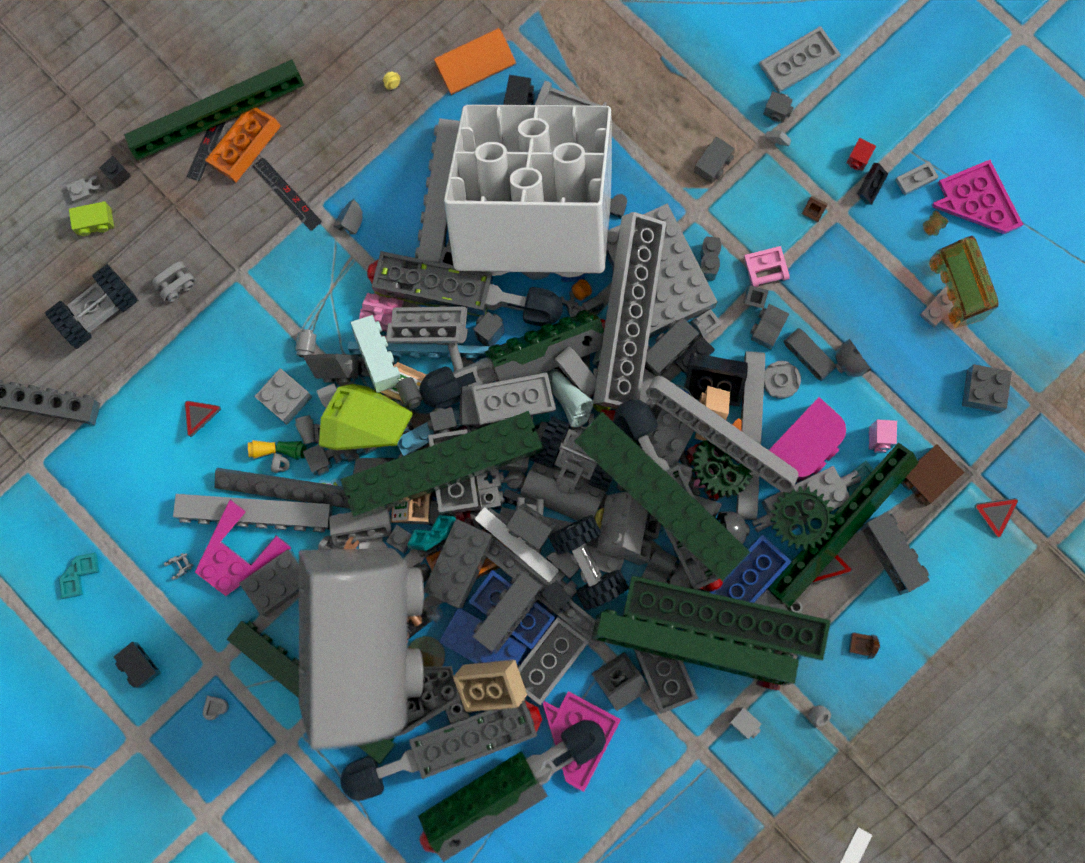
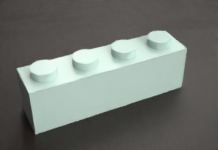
M373 315L352 321L351 326L354 337L376 392L396 387L400 373L397 366L393 367L392 362H394L391 351L387 352L386 347H388L385 336L381 337L380 335L382 329L379 321L375 322Z

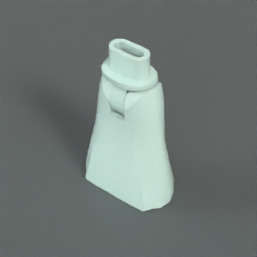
M553 368L546 371L552 394L562 405L572 427L584 425L589 420L594 400L576 388L559 369Z

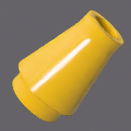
M256 440L248 442L249 458L254 457L256 459L276 453L275 442Z

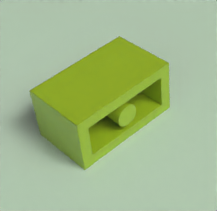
M106 201L69 208L71 228L79 236H88L93 232L103 233L114 228L112 210Z

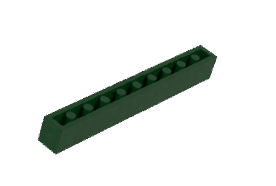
M293 59L130 131L124 134L130 151L136 161L305 85Z
M899 442L836 511L835 517L830 519L835 525L828 527L833 531L831 534L825 533L828 539L826 541L821 539L822 545L820 546L815 542L814 549L807 545V550L804 551L802 549L769 586L768 590L788 608L791 607L919 463L914 453Z
M241 621L226 640L299 698V660L295 657L291 659L287 655L288 651L281 645L276 647L271 643L273 639L266 633L260 634L257 631L258 627L251 621H248V623ZM394 737L357 746L381 764L397 743L394 742Z

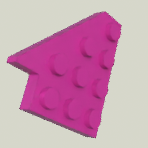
M991 160L939 180L938 184L945 198L932 204L933 208L1002 234L1023 226Z
M568 691L559 709L546 701L543 702L555 746L563 741L561 734L564 730L582 720H593L603 729L606 741L603 750L583 765H578L574 760L562 768L566 782L584 792L621 719Z

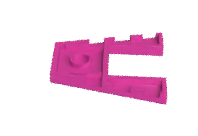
M231 499L228 501L195 570L197 575L225 596L241 586L239 583L287 549H291L290 545L276 535L254 562L250 564L221 542L246 512Z

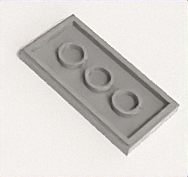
M820 26L762 60L759 66L777 92L781 93L837 60L841 54Z
M547 373L471 387L479 426L496 423L529 411L530 416L556 410Z

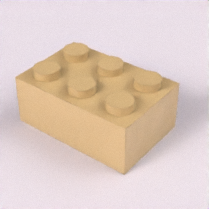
M515 660L463 665L453 676L466 712L518 708L527 696Z

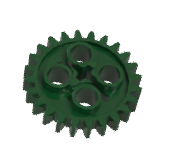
M706 439V441L703 440L695 448L697 452L692 454V457L695 459L691 464L696 467L691 471L698 474L694 477V480H701L698 486L705 485V492L710 489L711 496L718 492L719 498L723 497L724 494L726 498H729L732 495L736 496L739 492H743L745 487L750 485L748 480H751L753 476L749 473L753 471L735 460L737 465L734 464L731 460L733 457ZM714 451L719 454V457L714 454ZM708 468L713 470L714 475L708 471ZM726 475L731 478V482L726 479Z
M799 486L797 492L793 488L790 494L783 492L784 498L778 496L777 500L779 503H773L772 505L776 510L770 511V514L775 517L771 518L770 522L775 523L771 529L778 530L775 537L780 535L783 537L781 543L787 540L788 548L795 544V550H798L800 545H802L803 550L806 551L807 545L814 549L815 542L820 546L822 545L821 539L825 541L828 539L825 533L831 534L833 532L828 527L835 525L834 522L830 521L835 515L829 513L834 509L833 507H827L830 500H822L824 494L817 496V489L811 493L809 486L805 491ZM795 502L799 503L801 515L803 517H807V519L804 522L802 520H798V517L800 516V511L798 510V507L796 506ZM804 502H811L813 510H806L803 505ZM785 508H792L795 513L794 516H787L784 511ZM811 520H817L820 523V528L813 529L810 525ZM798 526L801 529V535H794L791 528ZM805 526L810 533L809 535H807L805 532Z

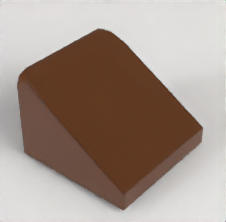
M811 196L802 214L819 222L828 204Z

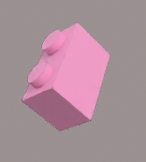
M876 420L869 427L870 450H874L875 453H886V451L897 444V421Z

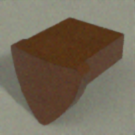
M851 633L849 653L865 655L873 659L880 648L878 637L873 634L869 636Z

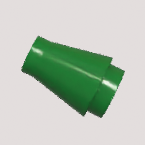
M279 441L276 446L277 452L296 460L303 459L305 457L303 451L307 450L306 444L302 443V441Z

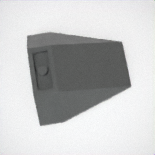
M452 666L423 667L422 694L420 697L407 698V722L405 727L396 734L385 738V740L408 733L460 701L453 679L454 672Z

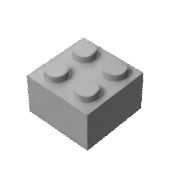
M281 368L254 396L286 425L312 398L307 390Z

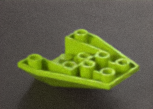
M357 384L339 386L321 416L319 446L333 450L396 446L413 414L408 409L379 392L377 393L370 387Z

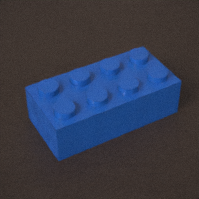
M761 535L748 548L750 551L748 556L725 578L722 587L708 593L754 603L792 561L767 538Z
M492 570L469 600V603L486 615L492 606H497L500 602L498 598L505 589L508 591L512 584ZM535 603L511 635L532 650L555 621L556 617Z
M461 608L457 609L439 643L474 663L515 660L518 666L528 648L526 645L509 637L498 653L495 654L473 637L475 627L480 622H484Z

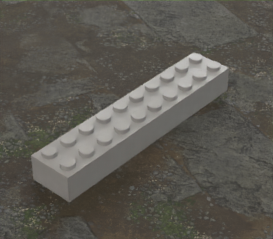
M636 212L622 216L594 394L593 404L617 409L624 401L631 399L640 400L666 229L665 221Z

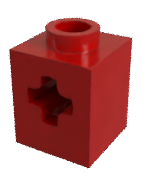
M859 138L847 164L855 170L863 171L876 145Z

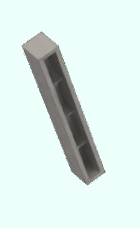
M439 118V123L434 128L436 142L432 143L431 152L434 153L433 160L430 159L429 161L431 175L427 177L426 181L428 195H424L423 205L426 208L425 212L421 214L423 228L422 230L419 229L418 233L420 247L416 248L415 258L438 263L443 247H445L448 225L444 197L460 123L457 120Z
M176 494L173 517L179 519L180 523H191V520H196L198 524L210 525V522H217L218 525L228 501L231 499L246 511L237 522L236 526L248 527V524H254L256 528L267 529L269 525L275 526V529L286 530L287 527H294L296 531H306V528H313L314 532L324 533L325 529L330 530L329 516H332L333 510L330 504Z

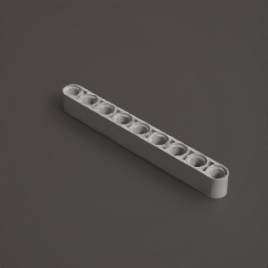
M745 351L744 362L748 363V372L742 395L741 428L743 433L761 445L765 353ZM751 472L749 474L753 478L748 480L750 485L737 495L736 513L741 515L744 520L757 519L759 476Z
M662 376L653 378L646 390V396L652 402L778 490L786 493L793 490L798 478V472L795 468Z

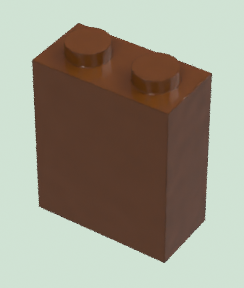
M936 444L918 460L919 463L901 483L907 490H911L915 494V498L919 503L927 506L952 485L964 471Z

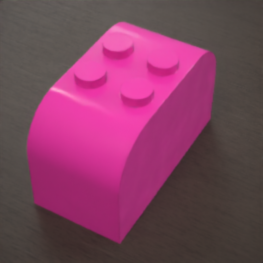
M818 397L769 451L795 468L798 472L796 483L801 482L812 473L816 475L827 464L824 460L829 461L840 450L837 446L846 435L845 422L838 413Z

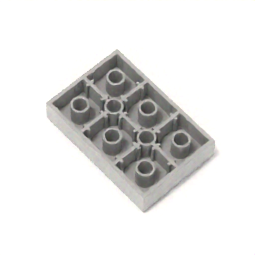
M668 203L643 214L666 222L649 338L669 330L668 327L675 320L679 321L683 317L688 321L709 309H714L717 305V300ZM621 225L608 230L606 256L613 270Z

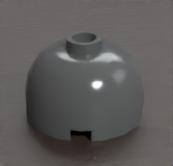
M850 339L838 347L835 355L838 363L835 366L841 374L845 372L850 377H860L871 370Z
M730 511L718 513L717 520H720V523L743 544L746 536H749L750 530L749 525L745 523L742 516Z

